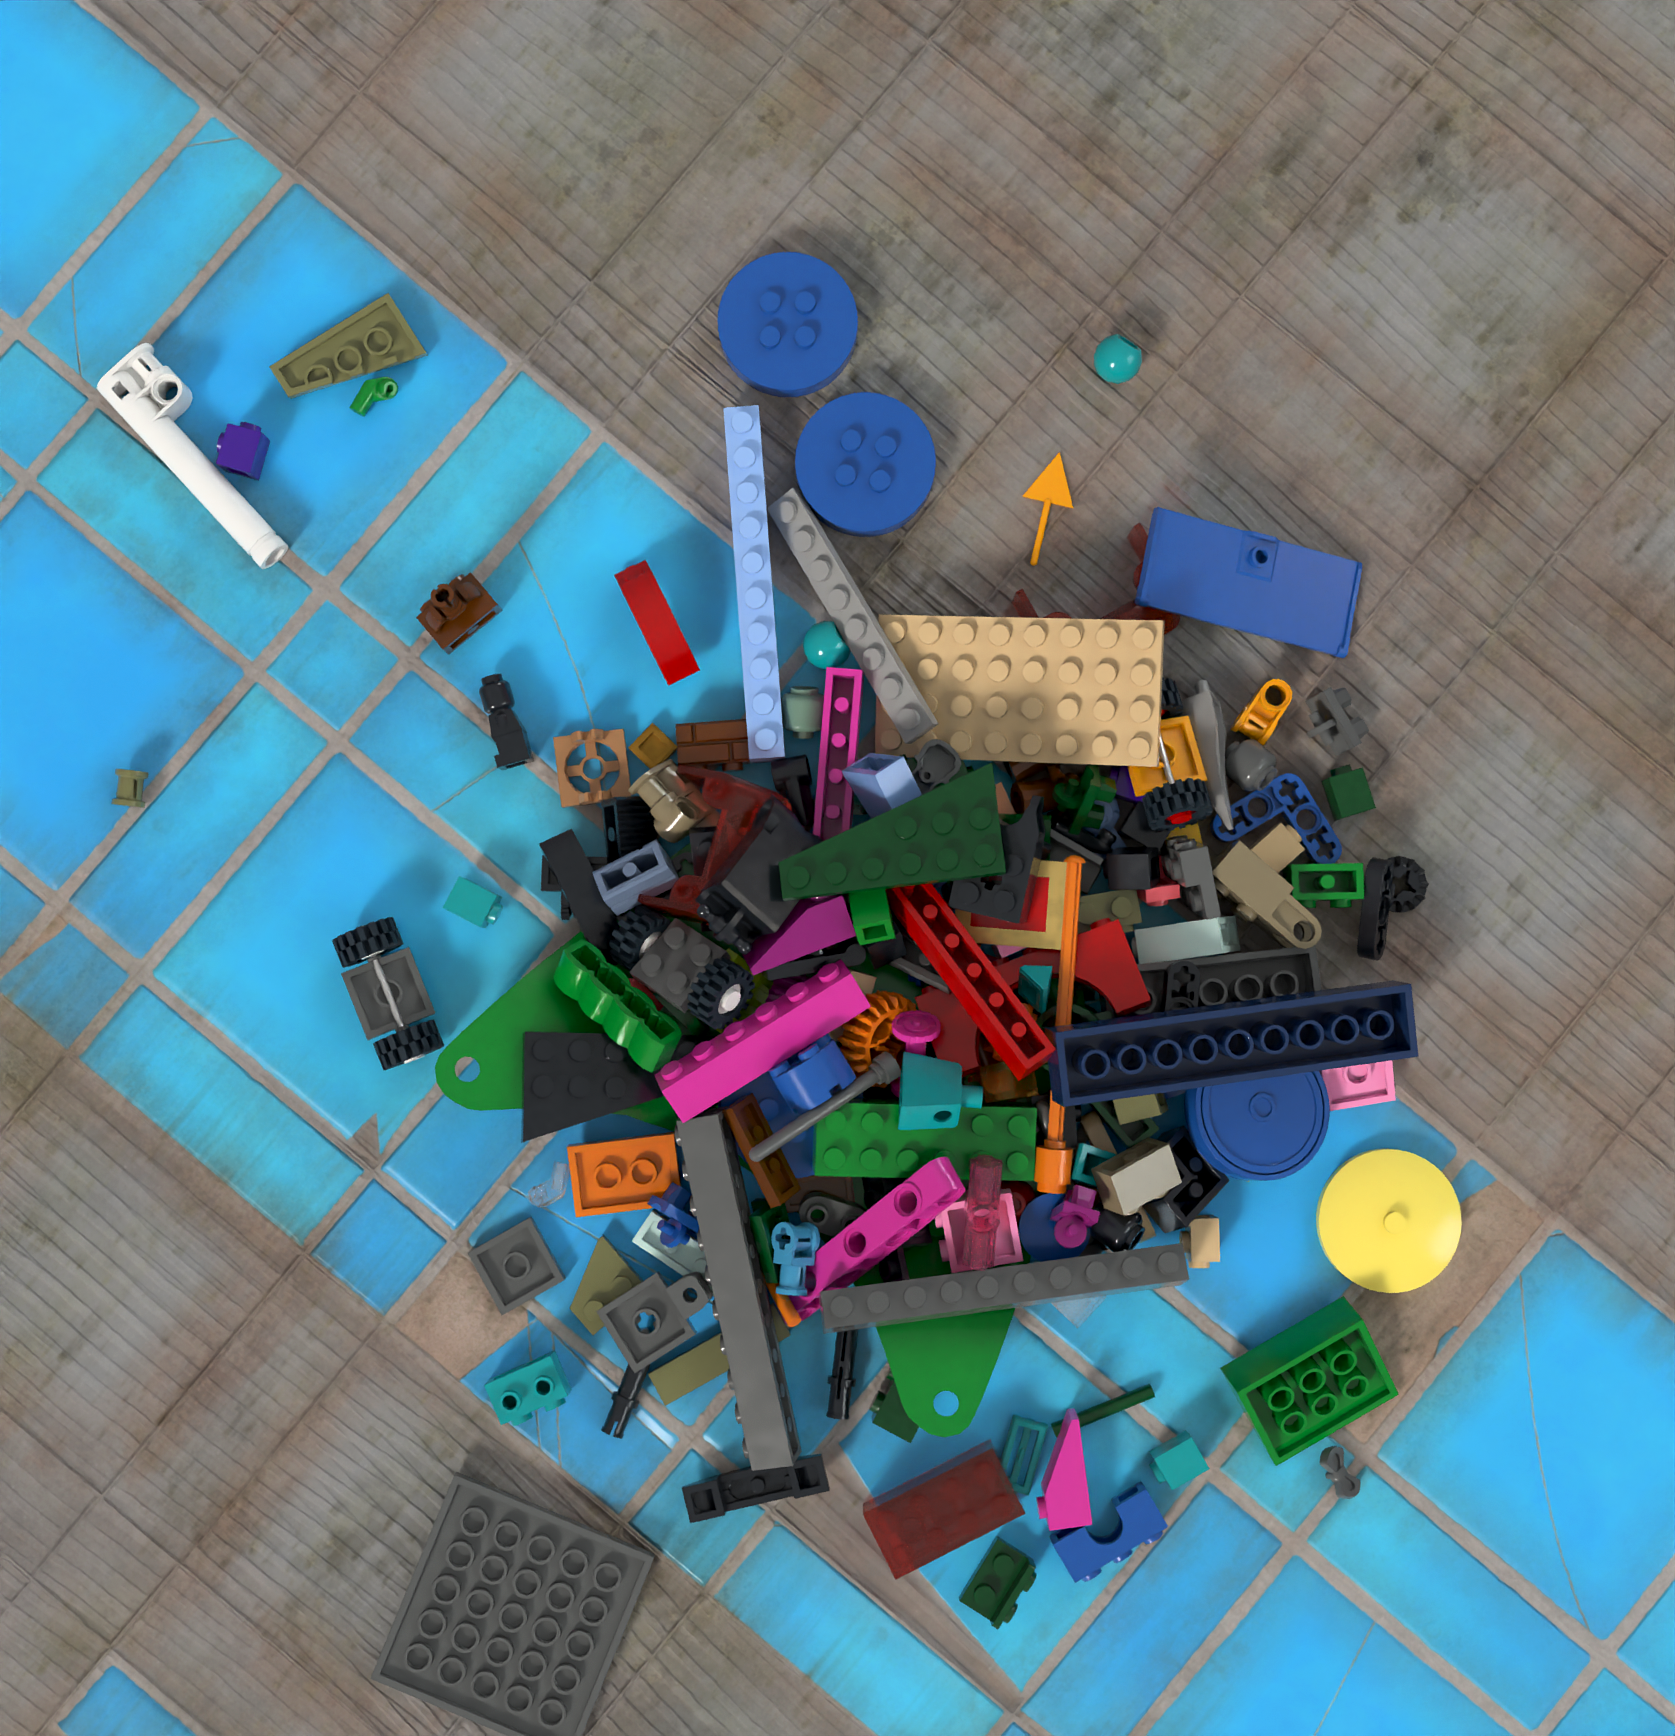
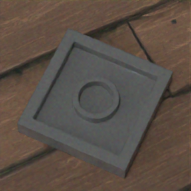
M532 1216L468 1252L472 1263L501 1315L508 1313L566 1279Z

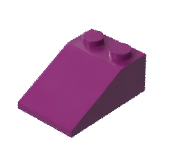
M842 894L800 899L776 933L759 937L752 943L751 952L742 954L752 975L856 936Z

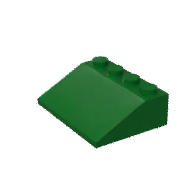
M1344 1296L1220 1368L1275 1466L1399 1395L1363 1319Z

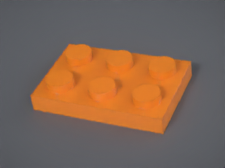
M675 1132L568 1144L567 1146L576 1217L650 1209L653 1207L647 1203L652 1195L662 1198L672 1182L681 1186Z

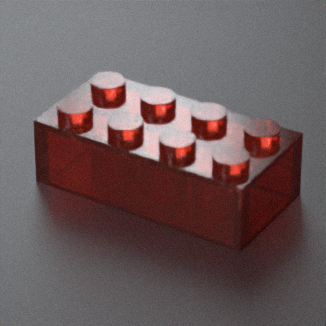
M991 1439L863 1503V1516L895 1579L1026 1514L1023 1502L1002 1464Z

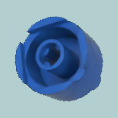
M829 1034L810 1044V1047L804 1051L797 1052L769 1070L771 1079L794 1115L805 1113L833 1097L832 1093L838 1089L837 1084L843 1090L857 1077L833 1038L831 1039Z

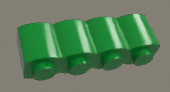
M581 939L565 948L553 976L558 988L570 998L577 1000L582 1011L595 1022L602 1024L607 1035L620 1046L627 1048L632 1059L643 1069L653 1073L670 1062L682 1036L677 1023L665 1013L658 1011L653 1001L644 992L631 986L627 976L614 965L607 963L604 955L596 946Z

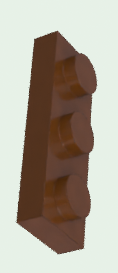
M754 1094L744 1095L725 1108L722 1113L770 1208L781 1206L801 1190V1187L781 1148L759 1162H754L750 1159L749 1151L773 1134Z

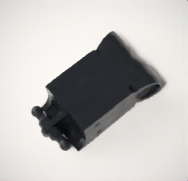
M773 795L768 797L759 808L752 823L751 831L743 837L695 898V901L700 905L697 909V914L709 922V928L714 932L713 937L718 941H725L728 945L734 944L742 954L751 952L752 943L759 937L776 933L800 900L784 901L782 899L779 862L823 842L818 835L806 831L796 815Z

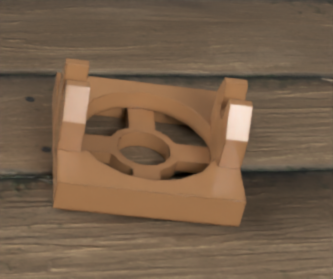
M591 729L587 732L575 731L571 735L553 737L562 808L599 804L601 801L613 797L632 796L628 791L631 782L624 729L608 731ZM596 742L610 747L618 760L605 762L602 757L597 755ZM585 743L586 757L582 759L580 765L567 766L571 753ZM590 759H598L603 764V773L598 778L590 779L584 774V765ZM619 771V776L614 785L607 791H602L601 781L605 778L606 774ZM582 776L590 784V793H583L577 790L570 783L568 777Z

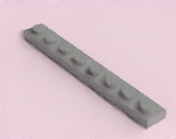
M791 488L770 505L767 510L905 744H912L939 723L801 491L797 488Z

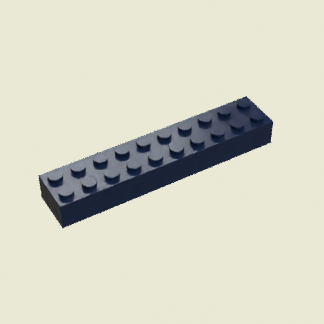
M1395 980L1044 1028L1045 1035L1056 1048V1051L1048 1061L1052 1101L1063 1107L1419 1057L1412 987L1409 983Z

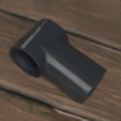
M806 754L771 761V772L777 792H780L782 803L796 815L802 826L813 824L815 805L810 788L812 777Z

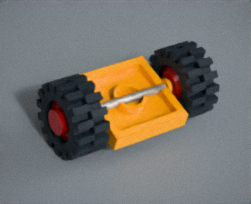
M1162 677L1159 767L1127 766L1135 796L1145 795L1142 798L1149 827L1152 830L1164 831L1167 829L1172 831L1176 827L1182 829L1186 828L1185 825L1187 824L1194 825L1197 823V820L1203 821L1206 819V816L1212 814L1213 808L1205 784L1207 777L1189 716L1177 717L1184 710L1175 680L1172 681L1170 678L1164 680V677Z

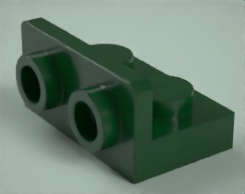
M756 1198L751 1202L753 1213L749 1216L751 1232L754 1235L759 1254V1263L763 1269L766 1283H779L781 1264L773 1263L774 1249L771 1236L774 1227L778 1223L789 1222L786 1206L783 1203L781 1206L770 1208L766 1198ZM782 1236V1239H791L790 1236Z
M996 1536L960 1594L959 1601L989 1619L991 1626L998 1630L1003 1621L1009 1623L1018 1607V1604L1015 1602L1022 1590L1028 1592L1037 1576V1573L1034 1572L1036 1569L1034 1560Z

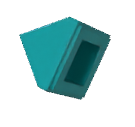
M1023 965L1019 969L1018 993L1042 1014L1046 1011L1050 995L1053 966Z

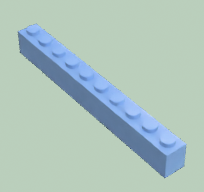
M759 405L723 408L748 750L751 764L771 762L785 758Z

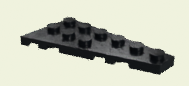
M524 1032L521 1143L663 1097L664 1094L661 1092L655 1074L660 1072L665 1065L653 1073L643 1069L632 1059L628 1049L614 1042L607 1033ZM682 1035L670 1062L678 1061L691 1053L699 1043L710 1041L716 1036L704 1035L700 1039L696 1035Z

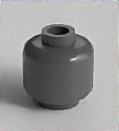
M1247 739L1241 743L1235 741L1225 751L1226 776L1244 791L1263 790L1272 782L1277 774V769L1275 768L1276 757L1255 739Z

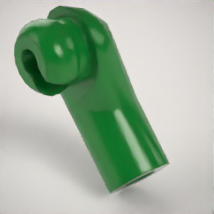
M390 377L366 380L349 408L365 417L373 402L389 400L395 397L398 393V385Z

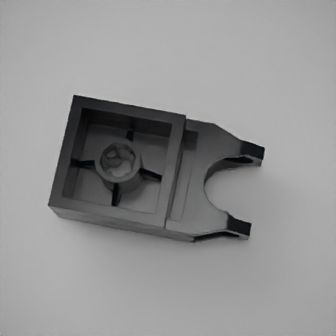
M1032 796L1030 805L1017 823L1010 825L999 817L1006 874L997 875L1002 876L1001 884H996L993 887L991 885L992 882L989 881V876L954 880L948 904L950 908L1017 924L1027 922L1046 833L1043 819V796Z

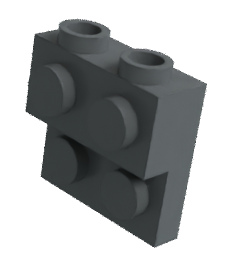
M1187 835L1166 839L1167 844L1164 845L1165 855H1161L1162 868L1165 876L1170 875V879L1183 886L1181 891L1185 906L1190 907L1191 911L1207 920L1221 917L1208 846L1195 841V839H1188Z

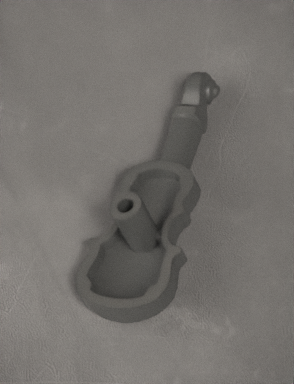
M932 739L925 743L918 755H914L917 766L911 773L923 795L932 791L938 783H949V779L960 770L961 759L949 744L942 740Z

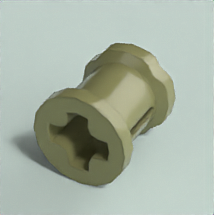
M115 769V775L118 776L116 798L112 799L111 804L145 808V802L142 801L144 779L148 778V772Z

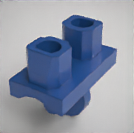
M673 1182L667 1188L662 1198L652 1195L647 1203L671 1218L668 1221L662 1219L657 1224V1228L661 1231L660 1241L668 1248H673L679 1243L686 1245L690 1240V1236L686 1234L687 1229L695 1234H698L699 1230L697 1216H693L691 1209L688 1213L683 1211L692 1193Z

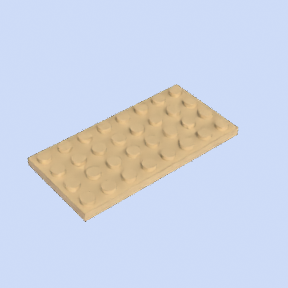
M879 615L880 626L939 724L912 744H905L876 694L875 754L894 756L905 754L906 758H912L920 753L926 742L938 739L949 744L958 753L961 760L1159 767L1165 621Z

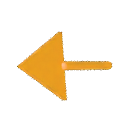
M1060 452L1022 496L1044 502L1030 561L1032 566L1037 565L1051 504L1073 509Z

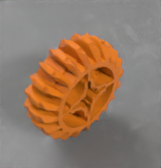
M877 990L873 994L866 993L865 997L871 1007L841 1025L844 1029L843 1035L836 1039L842 1044L839 1049L856 1074V1079L869 1071L868 1066L872 1064V1059L884 1051L889 1052L895 1058L901 1069L905 1042L895 1037L892 1033V1021L896 1015L902 1012L917 1010L916 1004L912 1003L911 1000L904 998L903 995L896 992L890 993ZM876 1083L872 1087L885 1088L888 1084L882 1083L879 1085Z

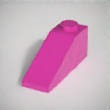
M1075 1408L1067 1409L1060 1433L1056 1439L1041 1482L1042 1496L1036 1497L1039 1519H1046L1049 1531L1092 1525L1080 1424Z

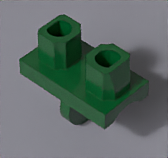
M1087 764L1079 782L1076 779H1069L1068 783H1058L1055 785L1052 797L1058 803L1057 809L1060 812H1066L1071 821L1068 827L1069 834L1079 835L1082 827L1100 828L1105 814L1104 806L1093 803L1095 800L1112 803L1117 792L1116 782L1111 778L1099 775L1098 765Z

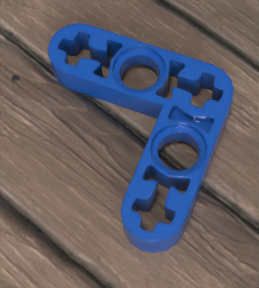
M1285 773L1276 777L1263 790H1255L1230 805L1232 819L1240 815L1235 811V808L1239 807L1242 817L1250 824L1248 827H1245L1244 821H1241L1233 826L1234 829L1232 831L1234 834L1230 835L1229 832H1220L1218 827L1223 823L1218 814L1212 818L1210 823L1211 833L1217 840L1230 842L1281 813L1287 824L1293 827L1301 836L1302 841L1300 844L1305 848L1306 855L1314 864H1333L1340 858L1342 853V846L1338 837L1307 787L1297 775L1292 773ZM1281 781H1284L1285 784L1293 783L1295 789L1291 792L1292 796L1296 801L1303 797L1306 803L1296 806L1290 812L1287 806L1294 803L1288 795L1282 797L1279 794V790L1283 788ZM1253 798L1262 799L1266 804V813L1261 818L1253 817L1248 811V803ZM1301 810H1308L1315 817V823L1309 830H1304L1297 824L1296 817ZM1322 828L1324 833L1318 835V838L1323 844H1331L1332 849L1329 850L1330 858L1328 859L1325 855L1319 857L1316 853L1320 848L1319 843L1315 838L1308 842L1306 836L1316 833Z

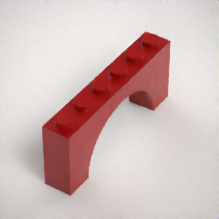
M1110 918L1098 920L1090 924L1091 930L1077 935L1074 981L1089 986L1101 994L1109 1002L1118 1018L1152 1005L1119 919L1112 922ZM1028 947L1022 951L1023 956L1010 961L1008 957H1003L991 963L1011 990L1014 991L1018 988L1019 969L1023 965L1053 966L1051 979H1059L1061 950ZM931 985L922 989V995L915 997L919 1011L928 1012L936 1016L941 1025L940 1034L931 1041L937 1059L959 1063L962 1066V1077L983 1070L979 1057V1041L982 1031L951 991L950 994H947Z

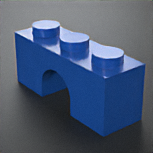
M1141 1481L1111 1499L1119 1517L1117 1527L1112 1533L1106 1536H1096L1090 1533L1085 1526L1061 1529L1049 1536L1055 1550L1075 1583L1081 1579L1086 1582L1095 1578L1101 1573V1567L1111 1561L1118 1563L1125 1560L1132 1554L1133 1551L1131 1549L1142 1542L1150 1544L1163 1535L1162 1530L1166 1529L1168 1525Z

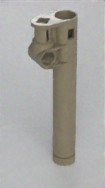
M672 759L645 772L628 789L632 795L638 793L651 808L650 813L655 818V830L668 842L676 843L689 836L690 828L726 825L729 855L742 840ZM836 944L828 946L826 949H832Z

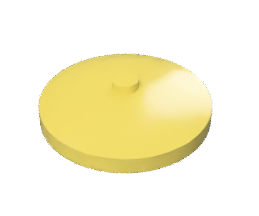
M1389 1148L1374 1149L1353 1156L1331 1174L1318 1200L1316 1227L1325 1255L1332 1265L1350 1281L1377 1292H1406L1421 1287L1433 1280L1452 1259L1461 1234V1210L1452 1185L1435 1165L1407 1151Z

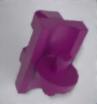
M1074 1185L1072 1190L1066 1191L1063 1202L1052 1209L1050 1220L1057 1221L1054 1227V1235L1060 1245L1065 1248L1079 1246L1086 1238L1087 1228L1098 1222L1100 1212L1092 1209L1097 1191L1080 1185Z

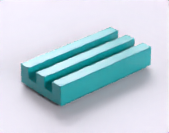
M1013 1414L994 1486L1029 1496L1048 1424L1039 1423ZM1018 1426H1023L1024 1430L1009 1481H1006L1004 1476ZM1033 1429L1038 1431L1024 1483L1020 1485L1017 1484L1031 1430Z

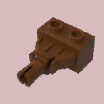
M470 572L466 576L464 574L457 576L449 584L438 585L437 590L433 589L430 594L431 599L420 608L422 613L416 618L439 646L450 655L503 610Z

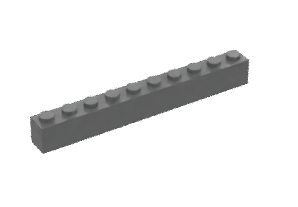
M728 1106L706 1109L685 1123H682L679 1118L675 1126V1139L678 1146H682L684 1155L682 1171L685 1180L690 1183L692 1192L690 1196V1209L693 1216H697L698 1220L697 1240L700 1250L704 1251L706 1257V1282L709 1286H712L714 1294L712 1304L713 1315L720 1322L722 1331L720 1347L723 1355H727L728 1384L730 1389L735 1391L737 1401L735 1417L738 1424H742L743 1453L745 1458H749L752 1471L789 1467L795 1464L802 1451L763 1269L759 1263L756 1242L751 1232L749 1219L751 1213L735 1138L722 1113Z
M1183 1243L820 1291L819 1303L823 1333L826 1334L1180 1286L1189 1280Z

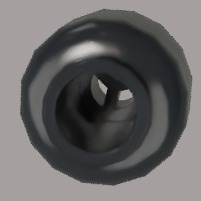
M1102 1202L1098 1203L1093 1209L1100 1212L1098 1222L1091 1226L1093 1239L1112 1252L1133 1250L1145 1232V1227L1142 1226V1215L1139 1212L1132 1215H1121L1105 1209Z

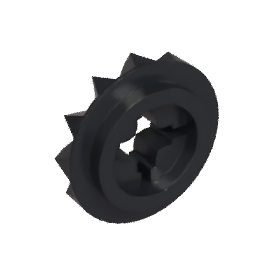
M1402 856L1386 859L1393 862V878L1397 879L1406 874L1405 884L1412 890V892L1401 890L1398 894L1394 895L1396 885L1392 883L1389 911L1403 913L1415 909L1425 899L1426 890L1429 885L1426 880L1425 870L1414 859Z

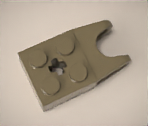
M1240 840L1227 845L1211 863L1218 900L1221 897L1226 899L1232 905L1230 911L1244 923L1251 921L1284 948L1296 947L1307 949L1317 944L1322 933L1320 922L1290 895L1294 887ZM1308 923H1310L1311 926H1312V928H1313V935H1312V937H1311L1310 925H1309ZM1296 924L1303 931L1300 941L1294 936L1293 932Z

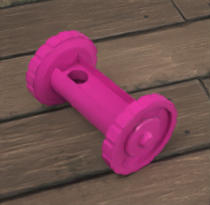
M912 1010L902 1012L894 1017L892 1033L895 1037L905 1042V1052L926 1056V1042H930L938 1037L941 1025L939 1019L931 1013ZM900 1076L897 1080L890 1082V1090L896 1097H899Z

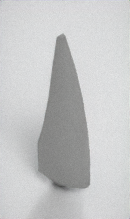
M1200 680L1194 683L1196 695L1182 701L1184 710L1177 717L1189 716L1207 777L1205 784L1211 804L1227 829L1232 830L1234 828L1226 784V729L1220 701L1210 691L1208 681Z

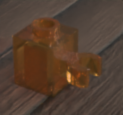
M1005 1062L980 1067V1074H973L967 1078L968 1082H979L983 1086L982 1101H985V1103L1010 1102L1039 1096L1035 1071L1018 1081Z

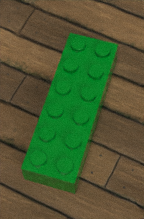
M853 1098L814 1124L812 1170L815 1176L909 1178L928 1162L946 1156L949 1158L960 1179L1034 1181L1037 1108L1031 1103L982 1101L981 1109L961 1107L958 1125L954 1128L898 1130L899 1099Z

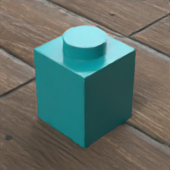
M459 876L443 908L479 927L486 928L489 923L494 925L503 906L499 904L502 899L501 896Z
M1186 1430L1149 1451L1154 1459V1462L1149 1464L1159 1484L1166 1481L1171 1490L1178 1488L1210 1469L1193 1438Z

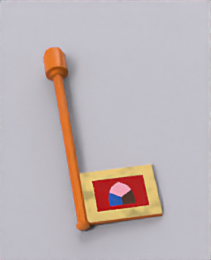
M1077 855L1066 857L1064 862L1041 860L1027 922L1017 924L955 909L956 917L976 943L1061 950L1055 1026L1069 1025L1072 1020L1082 864L1086 863L1084 858ZM989 876V881L992 882L991 885L994 887L996 884H1001L1002 876ZM1052 1092L1050 1095L1048 1138L1044 1139V1145L1036 1146L1034 1181L1037 1182V1191L1063 1194L1066 1193L1067 1185L1071 1184L1073 1148L1067 1147L1066 1140H1063L1065 1107L1052 1101Z

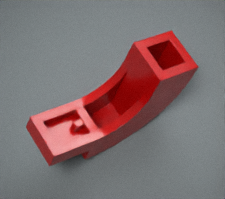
M644 560L636 565L629 566L615 574L614 576L668 686L700 671L647 561Z

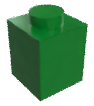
M886 889L848 893L853 926L859 945L896 938Z

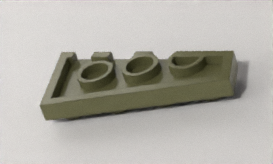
M387 293L269 367L287 396L292 399L428 355L395 302Z

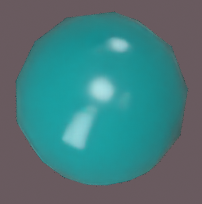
M1119 334L1104 338L1097 345L1094 354V367L1097 374L1105 381L1116 384L1130 381L1139 372L1142 363L1141 349Z
M821 621L812 625L803 641V650L811 664L819 669H826L827 667L837 668L843 665L851 652L833 621Z

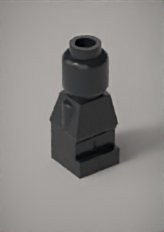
M493 674L482 678L483 686L480 687L479 694L484 711L490 714L491 738L496 742L499 755L494 756L497 768L503 771L534 762L527 731L515 711L511 709L515 701L509 682L503 680L502 674Z

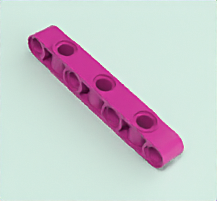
M939 1157L925 1164L815 1252L814 1266H806L805 1288L807 1289V1296L788 1295L801 1321L807 1319L820 1309V1291L842 1289L850 1286L965 1193V1187L948 1157ZM782 1316V1319H783L785 1325H787V1323H786L784 1317Z

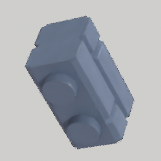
M657 840L643 846L641 850L637 849L592 872L604 902L611 907L617 916L681 884L670 856Z

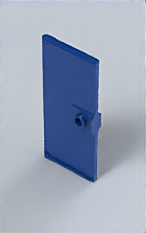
M1156 507L1151 518L1135 604L1319 651L1335 657L1345 658L1350 643L1362 563L1280 541L1276 537L1259 532L1240 530Z

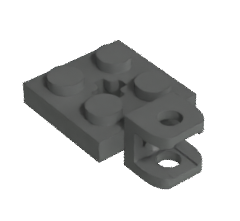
M658 1271L596 1312L631 1369L636 1373L696 1335L697 1331L690 1322L689 1317L700 1311L711 1300L713 1292L700 1272L686 1274L668 1286ZM687 1289H695L697 1298L690 1297ZM645 1312L648 1316L654 1315L656 1321L653 1323L655 1328L653 1331H650L647 1327L639 1328L638 1323L642 1320L640 1313Z

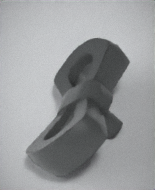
M1337 1446L1325 1448L1320 1455V1465L1328 1471L1325 1474L1326 1478L1334 1482L1338 1498L1352 1499L1359 1493L1361 1482L1358 1478L1347 1472L1344 1466V1449Z

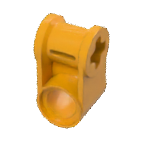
M1272 679L1261 685L1249 703L1242 709L1230 730L1234 732L1240 731L1249 738L1255 739L1264 745L1291 702L1292 690L1290 686L1280 679ZM1269 687L1276 688L1281 694V702L1278 706L1269 704L1265 698L1266 690Z

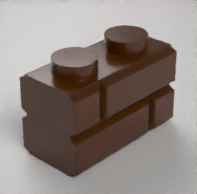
M746 719L676 724L678 766L680 769H687V775L708 773V767L722 766V772L743 771L744 764H750Z

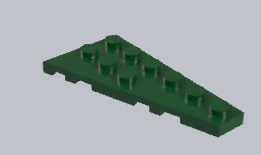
M992 763L780 861L779 871L782 899L789 901L1006 874Z

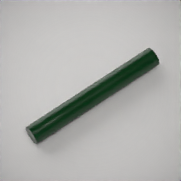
M1147 1384L1077 1413L1080 1428L1154 1398L1155 1394L1151 1385ZM1064 1419L1051 1424L1056 1438L1060 1433Z

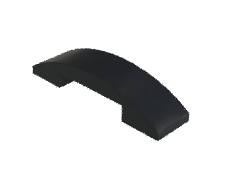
M570 829L539 843L553 876L556 877L585 940L601 951L607 963L614 966L618 963L612 959L613 957L609 953L613 949L609 946V943L615 939L612 936L613 931L619 930L620 926L611 907L604 902L592 873L594 870L574 832Z
M822 1454L799 1456L795 1464L789 1467L752 1471L751 1466L702 1479L682 1487L690 1523L724 1516L728 1511L792 1496L797 1499L830 1491Z

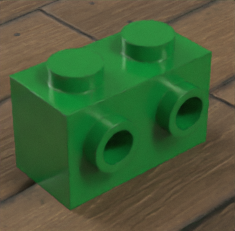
M1363 863L1291 864L1283 869V878L1294 887L1290 895L1305 908H1316V901H1330V908L1352 907V901L1364 899Z

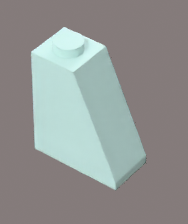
M1235 916L1134 930L1135 937L1132 938V951L1135 958L1139 959V964L1240 951Z

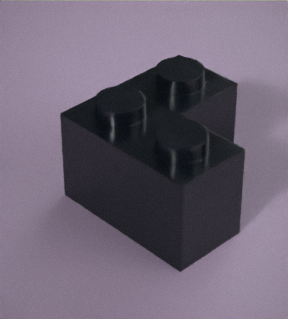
M1184 1125L1163 1132L1156 1139L1169 1143L1182 1183L1170 1189L1166 1196L1152 1199L1142 1205L1164 1233L1186 1228L1230 1181L1224 1173L1214 1168L1199 1153Z

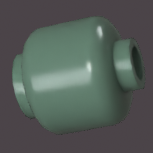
M793 686L790 687V692L784 694L781 698L783 728L793 731L794 738H813L814 732L820 731L822 728L824 695L818 693L817 687Z

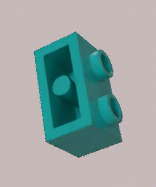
M555 1350L489 1379L484 1385L500 1424L503 1425L511 1421L513 1426L533 1417L531 1412L544 1407L547 1412L565 1404L564 1397L568 1396L572 1390Z

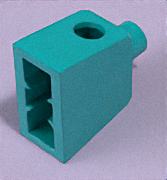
M903 1052L899 1090L898 1130L954 1128L958 1125L961 1107L981 1109L983 1086L962 1085V1066L959 1063Z

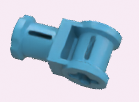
M789 1222L778 1223L774 1227L771 1236L774 1249L773 1263L781 1264L779 1286L776 1287V1293L807 1296V1289L805 1288L806 1266H814L815 1252L820 1243V1233L818 1228L810 1222H803L798 1226H794ZM782 1236H790L791 1239H782ZM801 1238H809L810 1240L803 1242Z

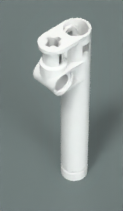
M143 343L138 345L100 379L97 384V390L247 554L252 556V559L261 569L271 567L284 556L288 550V545L280 536L276 535V532L174 422L190 407L193 399L192 392L169 366H163L153 355L154 348L151 344ZM146 365L151 368V371L146 368ZM172 387H178L177 395L171 400H166L168 390Z

